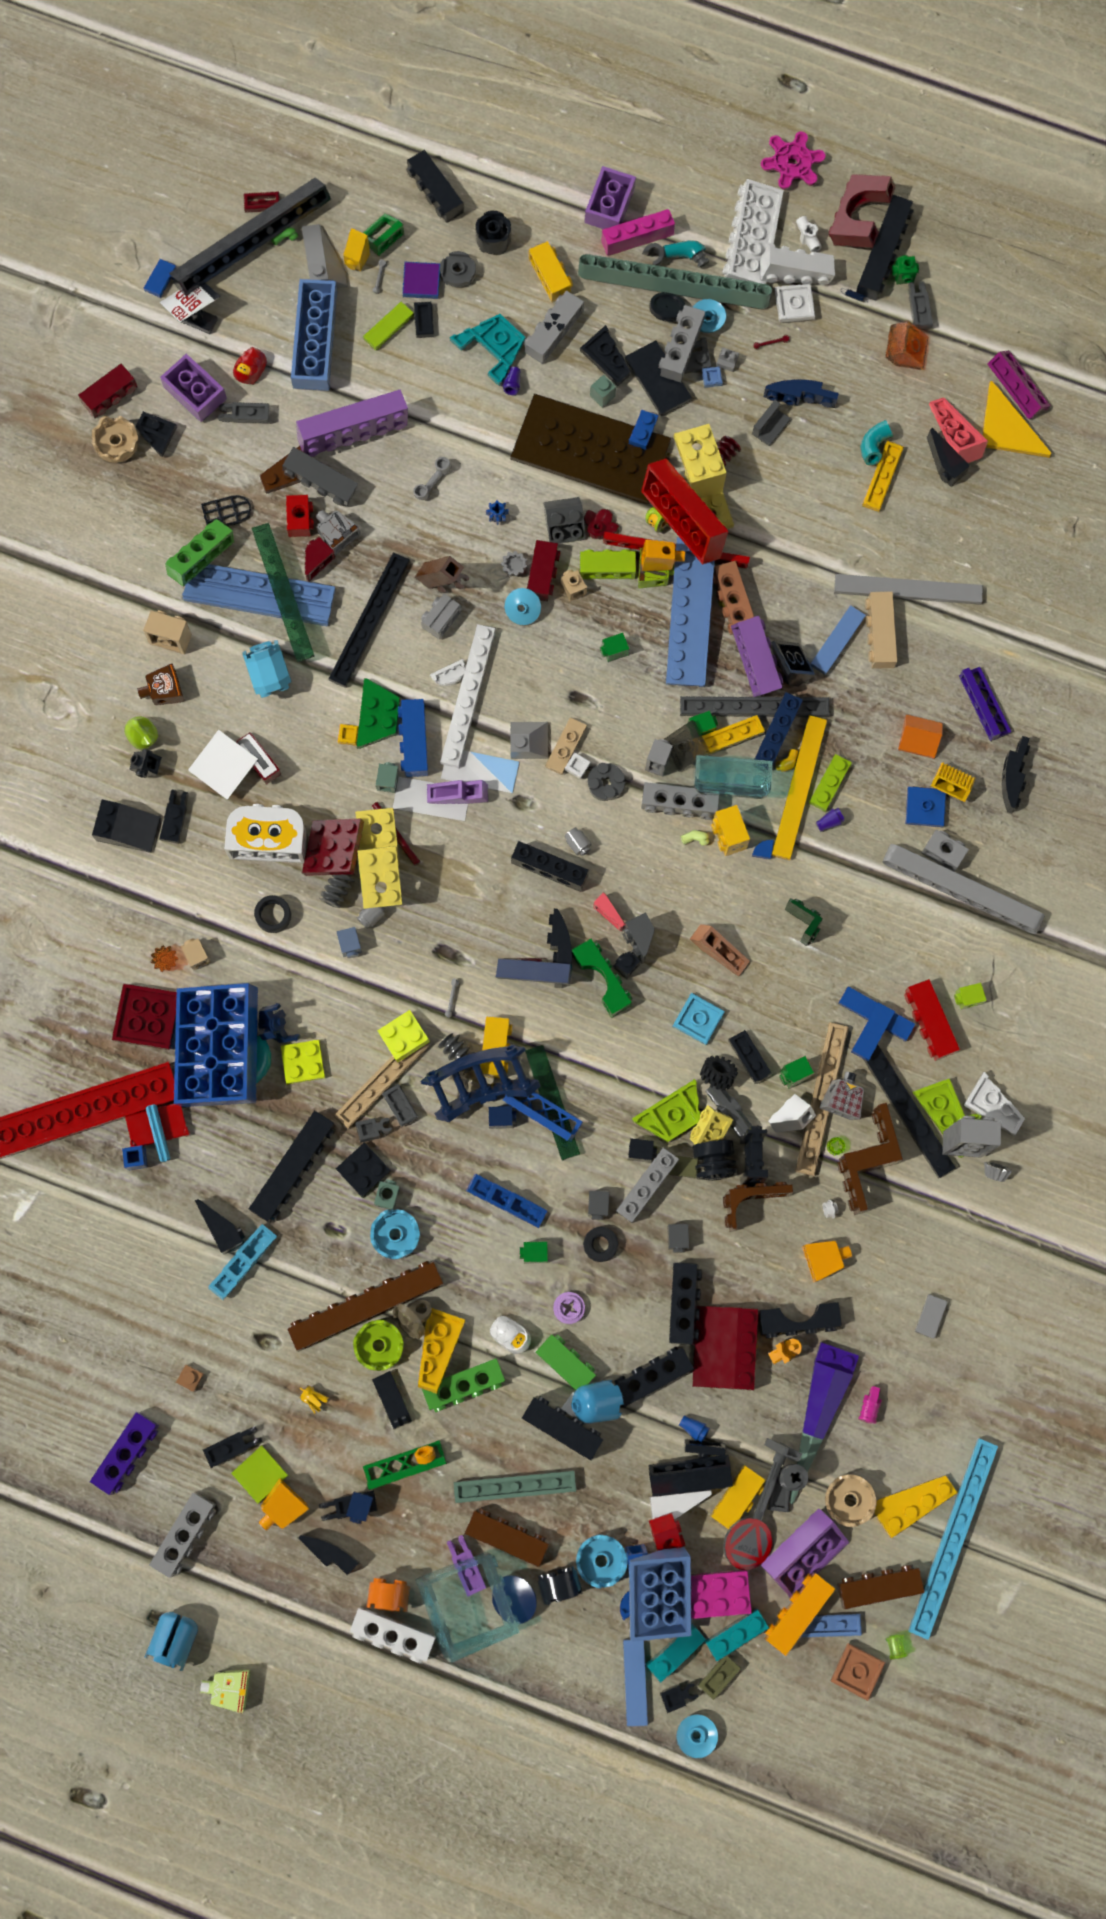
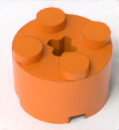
M374 1578L373 1582L369 1584L367 1608L371 1609L372 1605H375L377 1610L399 1612L400 1608H403V1612H408L410 1586H407L406 1581L394 1580V1584H389L386 1579Z

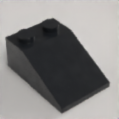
M777 640L771 642L777 666L782 670L783 678L788 685L798 687L815 676L799 643Z
M101 799L92 836L98 842L151 853L161 817L121 803Z

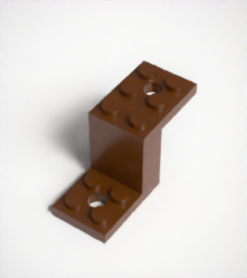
M887 1103L879 1104L873 1110L874 1113L871 1114L874 1125L877 1124L879 1130L877 1132L878 1141L882 1145L843 1154L839 1158V1162H837L839 1173H843L845 1180L842 1181L844 1191L849 1194L848 1206L850 1211L854 1212V1215L862 1214L868 1210L858 1174L896 1165L903 1160Z

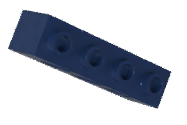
M785 692L752 762L753 764L770 771L803 701L802 699Z

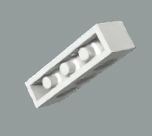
M363 1607L358 1608L350 1629L354 1638L364 1641L365 1638L373 1641L372 1645L382 1649L384 1646L392 1648V1653L399 1656L405 1653L411 1656L410 1660L417 1663L427 1662L436 1637L433 1634ZM368 1624H377L379 1628L378 1633H369ZM390 1630L395 1631L398 1635V1639L394 1642L387 1639V1632ZM414 1638L417 1641V1647L409 1649L406 1646V1640Z

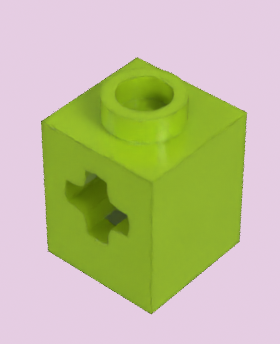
M981 982L958 988L955 991L956 994H954L955 1002L960 1006L961 1010L982 1005L987 1001Z

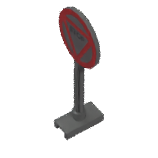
M770 1438L766 1439L764 1445L775 1451L772 1460L774 1462L754 1516L736 1521L729 1528L724 1539L725 1557L731 1565L739 1570H751L759 1567L771 1552V1531L762 1522V1518L786 1458L800 1461L802 1453L781 1442L779 1444Z

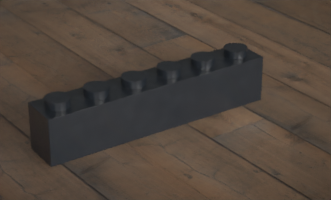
M894 194L892 196L856 290L857 293L865 295L864 297L876 301L878 294L882 295L885 284H882L883 280L888 279L891 271L888 267L890 264H894L897 254H894L895 249L899 250L903 240L900 239L901 234L905 235L908 227L906 221L907 219L911 220L914 209H911L913 204L911 200Z
M314 1110L248 1210L269 1224L278 1219L281 1214L280 1208L283 1204L287 1205L292 1197L290 1193L294 1187L297 1189L303 1181L302 1175L305 1171L309 1172L314 1164L312 1160L316 1154L319 1156L325 1148L323 1144L326 1139H331L336 1131L334 1129L336 1126L334 1122Z

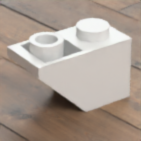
M794 1094L778 1112L772 1115L768 1122L776 1133L801 1130L806 1127L816 1114L808 1103Z

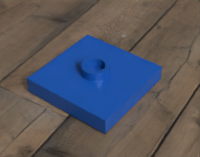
M908 786L905 824L943 828L946 793L937 789Z

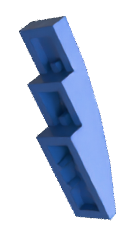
M474 1174L466 1189V1192L537 1228L540 1227L548 1211L477 1174Z

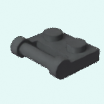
M706 337L696 341L694 348L701 347L702 351L692 352L684 374L700 372L703 368L712 367Z

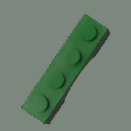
M589 939L572 949V956L581 970H595L604 977L607 991L601 1002L612 1018L631 1007V1000L633 998L629 991H624L620 985L622 980L617 973L613 974L610 969L612 965L608 958L604 959L601 955L602 949L598 942L594 943L592 939Z

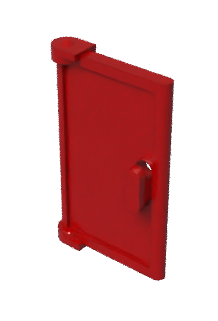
M170 1104L157 1108L166 1141L182 1136H190L182 1106ZM147 1111L125 1116L131 1140L130 1147L141 1145L144 1147L155 1144Z

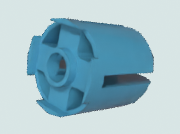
M166 1612L159 1618L144 1658L148 1659L149 1655L154 1656L153 1661L171 1668L179 1665L181 1666L180 1671L183 1672L198 1632V1625L193 1619L185 1616L182 1617L179 1623L181 1615L174 1612Z

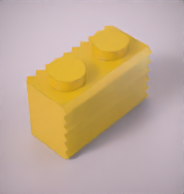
M943 762L934 776L931 787L965 802L976 778L965 774L961 770L958 771V769L948 766V764Z

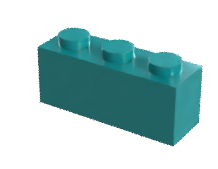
M755 1608L751 1610V1614H745L704 1642L714 1659L719 1661L769 1627L758 1609Z

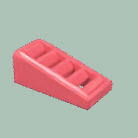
M603 892L594 901L593 908L622 932L625 924L607 895Z

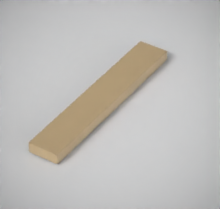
M426 1044L398 1063L392 1055L335 1114V1117L349 1129L430 1045Z

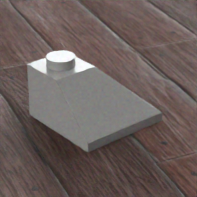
M510 722L511 759H548V722Z

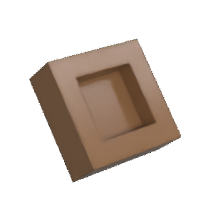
M185 1365L176 1383L195 1392L204 1374Z

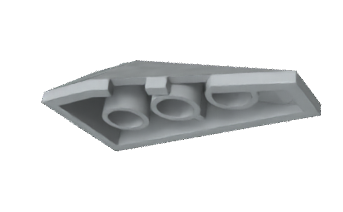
M320 224L303 226L302 231L310 280L336 281L337 289L347 287L345 269Z

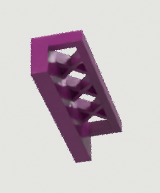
M1010 350L999 351L987 363L1029 420L1033 419L1040 411L1048 410L1051 407L1050 403Z

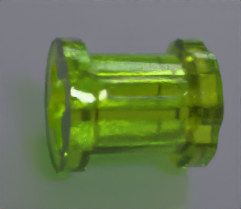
M894 1635L885 1638L889 1644L890 1659L907 1657L902 1641L904 1635Z

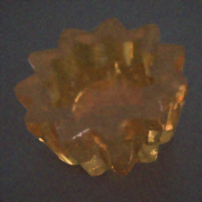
M162 945L160 949L155 948V953L151 954L153 958L151 963L155 964L154 969H160L161 972L165 970L170 971L171 967L176 966L175 962L178 960V957L175 955L177 952L172 950L171 946L166 948Z

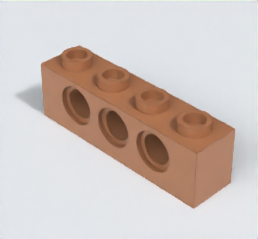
M736 561L714 566L713 584L717 585V598L719 602L722 601V612L724 618L728 619L730 635H733L732 625L754 617ZM730 582L732 586L727 587L723 583ZM729 599H736L738 603L733 604ZM740 615L743 617V620L738 621L734 616Z

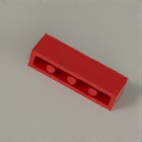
M930 979L908 987L904 994L905 1000L912 1006V1016L921 1027L919 1031L923 1040L926 1039L927 1050L930 1057L937 1061L957 1053L960 1050Z

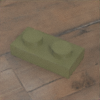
M726 1655L714 1665L698 1686L714 1700L741 1668Z

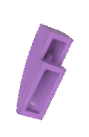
M457 780L427 784V803L488 802V784L483 780L469 782Z

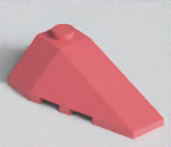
M944 397L931 401L929 406L948 444L967 463L981 459L988 441Z

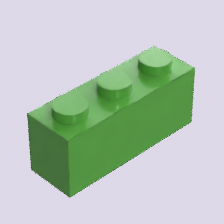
M551 1334L535 1353L575 1390L580 1386L588 1385L596 1376L593 1373L595 1369L588 1362L583 1364L578 1359L580 1355L573 1348L568 1350L564 1346L566 1342L558 1334L555 1337Z

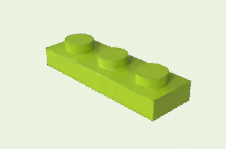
M835 754L809 804L826 812L852 762Z

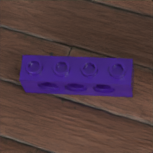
M136 1412L89 1482L108 1495H113L114 1492L117 1494L124 1485L122 1482L126 1475L129 1476L133 1472L136 1459H141L147 1450L145 1446L148 1441H153L157 1436L159 1425L142 1413ZM137 1431L142 1433V1440L139 1443H136L133 1439V1435ZM126 1448L131 1452L128 1460L122 1458V1451ZM113 1466L119 1469V1474L116 1478L110 1475V1469Z

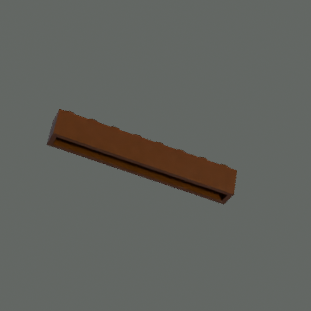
M423 1262L418 1265L419 1269L411 1271V1269L400 1273L401 1277L395 1280L391 1277L382 1281V1286L366 1288L363 1290L364 1294L358 1297L356 1294L345 1298L346 1302L340 1305L338 1302L327 1307L328 1310L320 1313L319 1310L310 1314L309 1319L303 1322L302 1319L290 1323L291 1327L287 1330L296 1351L299 1352L391 1310L398 1304H404L443 1286L444 1284L434 1262Z

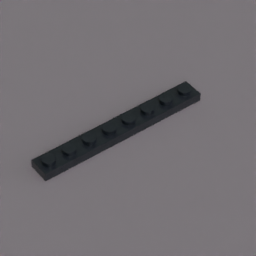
M877 1044L869 1061L864 1060V1062L939 1179L956 1167L948 1155H943L941 1143Z

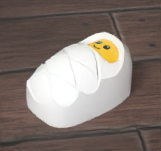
M506 1316L498 1317L490 1328L492 1338L511 1353H523L531 1344L530 1333L522 1325Z

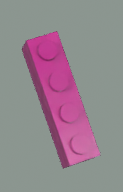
M666 209L603 229L601 242L606 255L610 256L674 236L675 222L670 210Z

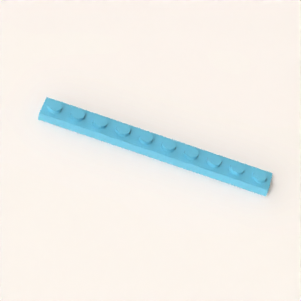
M979 1438L974 1447L924 1585L925 1593L921 1594L908 1632L929 1640L998 1448V1446Z

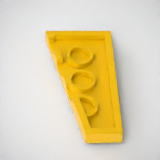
M431 1308V1316L426 1321L418 1380L419 1388L437 1394L465 1325V1319Z
M944 1475L876 1500L874 1514L889 1537L893 1538L957 1494V1491L947 1476Z

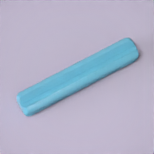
M153 1104L147 1106L146 1111L159 1160L164 1162L170 1160V1154L157 1106Z

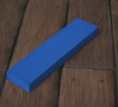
M848 986L838 1004L869 1020L877 1002ZM894 1013L886 1031L906 1042L915 1023Z

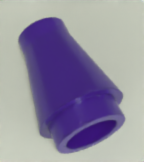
M517 367L510 368V372L503 383V390L508 395H516L520 391L521 370Z
M832 808L815 823L820 832H822L823 830L842 825L845 819L839 808Z

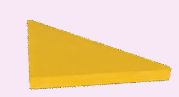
M990 381L982 436L988 441L986 448L1050 458L1051 452L995 383Z

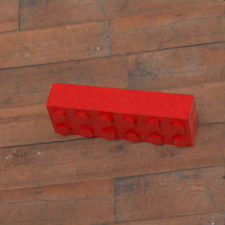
M667 459L648 464L641 491L702 565L720 559L729 532L727 528Z

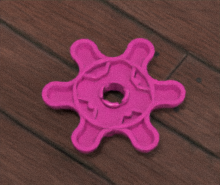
M800 131L796 133L795 139L790 143L784 142L777 135L769 139V144L774 149L775 155L762 159L761 167L764 171L774 170L779 172L778 185L783 190L789 188L791 182L795 179H801L809 186L817 181V175L811 170V166L821 163L826 156L822 150L811 151L807 149L808 135L805 132ZM795 159L797 164H791L788 160Z

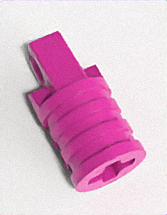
M872 1386L869 1395H864L859 1420L876 1424L877 1414L882 1401L878 1399L880 1388Z

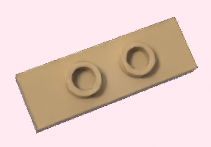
M571 717L569 718L545 765L546 768L560 775L564 773L565 767L571 759L587 725Z

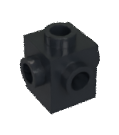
M147 749L134 752L130 760L129 770L136 772V776L141 778L157 775L162 757L153 754L152 751Z

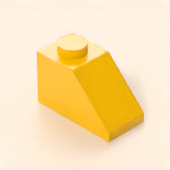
M351 228L343 254L344 263L349 269H356L361 272L370 256L368 235Z

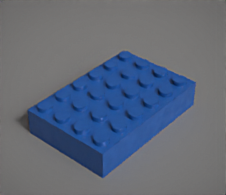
M245 983L177 988L174 1104L182 1107L256 1103L258 987Z

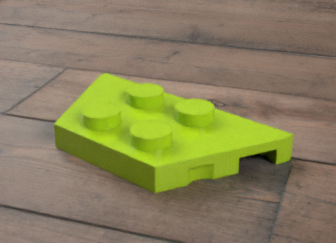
M692 1080L633 1117L632 1121L667 1143L697 1125L700 1120L696 1080Z

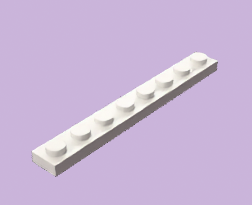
M477 624L440 761L442 765L455 768L460 767L495 636V628Z

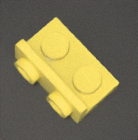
M707 1105L705 1110L701 1112L700 1120L696 1127L691 1131L690 1140L694 1144L723 1140L733 1119Z

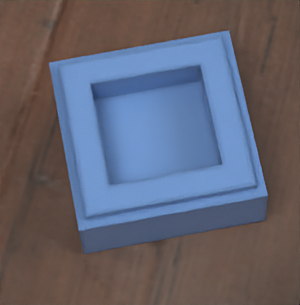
M720 367L702 369L704 388L722 386Z

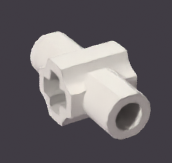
M806 216L798 218L796 224L801 232L800 242L807 245L811 252L819 251L821 244L817 238L818 228L816 224H811Z

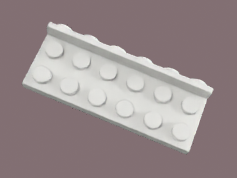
M747 179L744 185H740L738 190L740 198L735 206L737 214L732 221L734 230L729 237L731 245L725 257L728 261L724 265L722 274L727 278L766 284V281H761L760 259L769 243L774 244L783 190Z

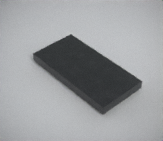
M657 340L626 355L625 360L662 417L692 401V396L682 381L678 382L661 376L659 364L661 358H665L666 355Z

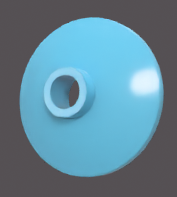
M704 299L693 306V308L705 311L701 332L713 333L724 325L726 311L719 302L712 299Z
M518 588L507 596L505 612L512 622L519 625H528L539 617L541 602L537 594L532 590ZM519 605H523L525 610H519Z
M699 1714L690 1715L680 1723L677 1729L678 1745L689 1757H706L717 1745L718 1732L716 1726L706 1716ZM696 1731L700 1732V1738L698 1739L693 1738V1733Z

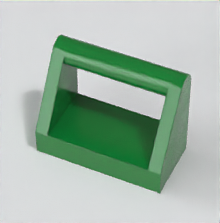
M384 213L363 233L368 235L369 248L377 256H380L404 235V227L398 219ZM385 222L391 226L376 240L369 237Z

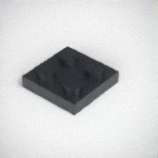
M365 1142L335 1168L362 1198L391 1172Z

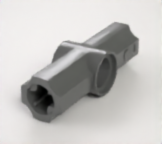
M715 1086L713 1088L709 1087L705 1092L716 1105L718 1112L733 1119L731 1127L741 1138L747 1129H750L752 1126L743 1114L741 1106L726 1090L721 1088L717 1090Z

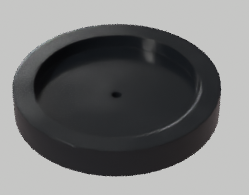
M660 292L651 298L649 309L657 319L672 322L676 321L679 311H683L685 302L677 294Z

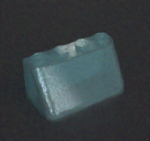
M696 755L693 769L694 788L699 794L764 799L771 791L773 761Z

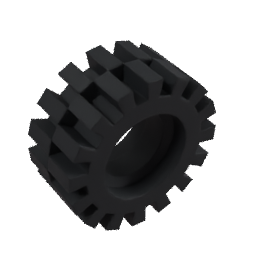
M712 1055L710 1058H706L700 1071V1076L702 1080H705L704 1083L706 1085L710 1084L709 1087L713 1088L715 1086L717 1090L720 1088L728 1090L732 1087L737 1077L738 1069L734 1063L730 1064L731 1060L728 1059L726 1061L725 1057L719 1058L718 1055L714 1058Z

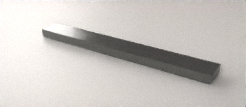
M680 696V716H696L710 711L712 716L753 717L758 715V717H774L783 697ZM798 697L803 701L795 717H809V715L829 717V697Z

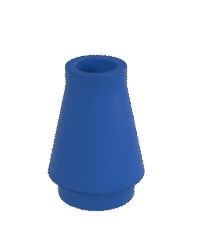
M686 1415L683 1416L679 1423V1426L695 1441L703 1442L710 1430L706 1426L707 1424L689 1418Z

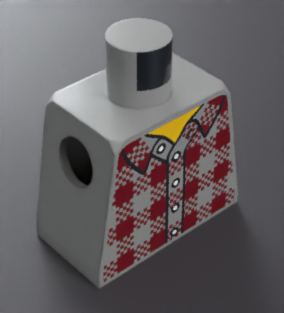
M845 1072L843 1080H833L819 1108L851 1121L859 1120L864 1090L862 1087L854 1085L857 1075L852 1072Z

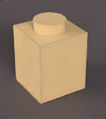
M198 938L189 939L181 946L193 971L210 963Z

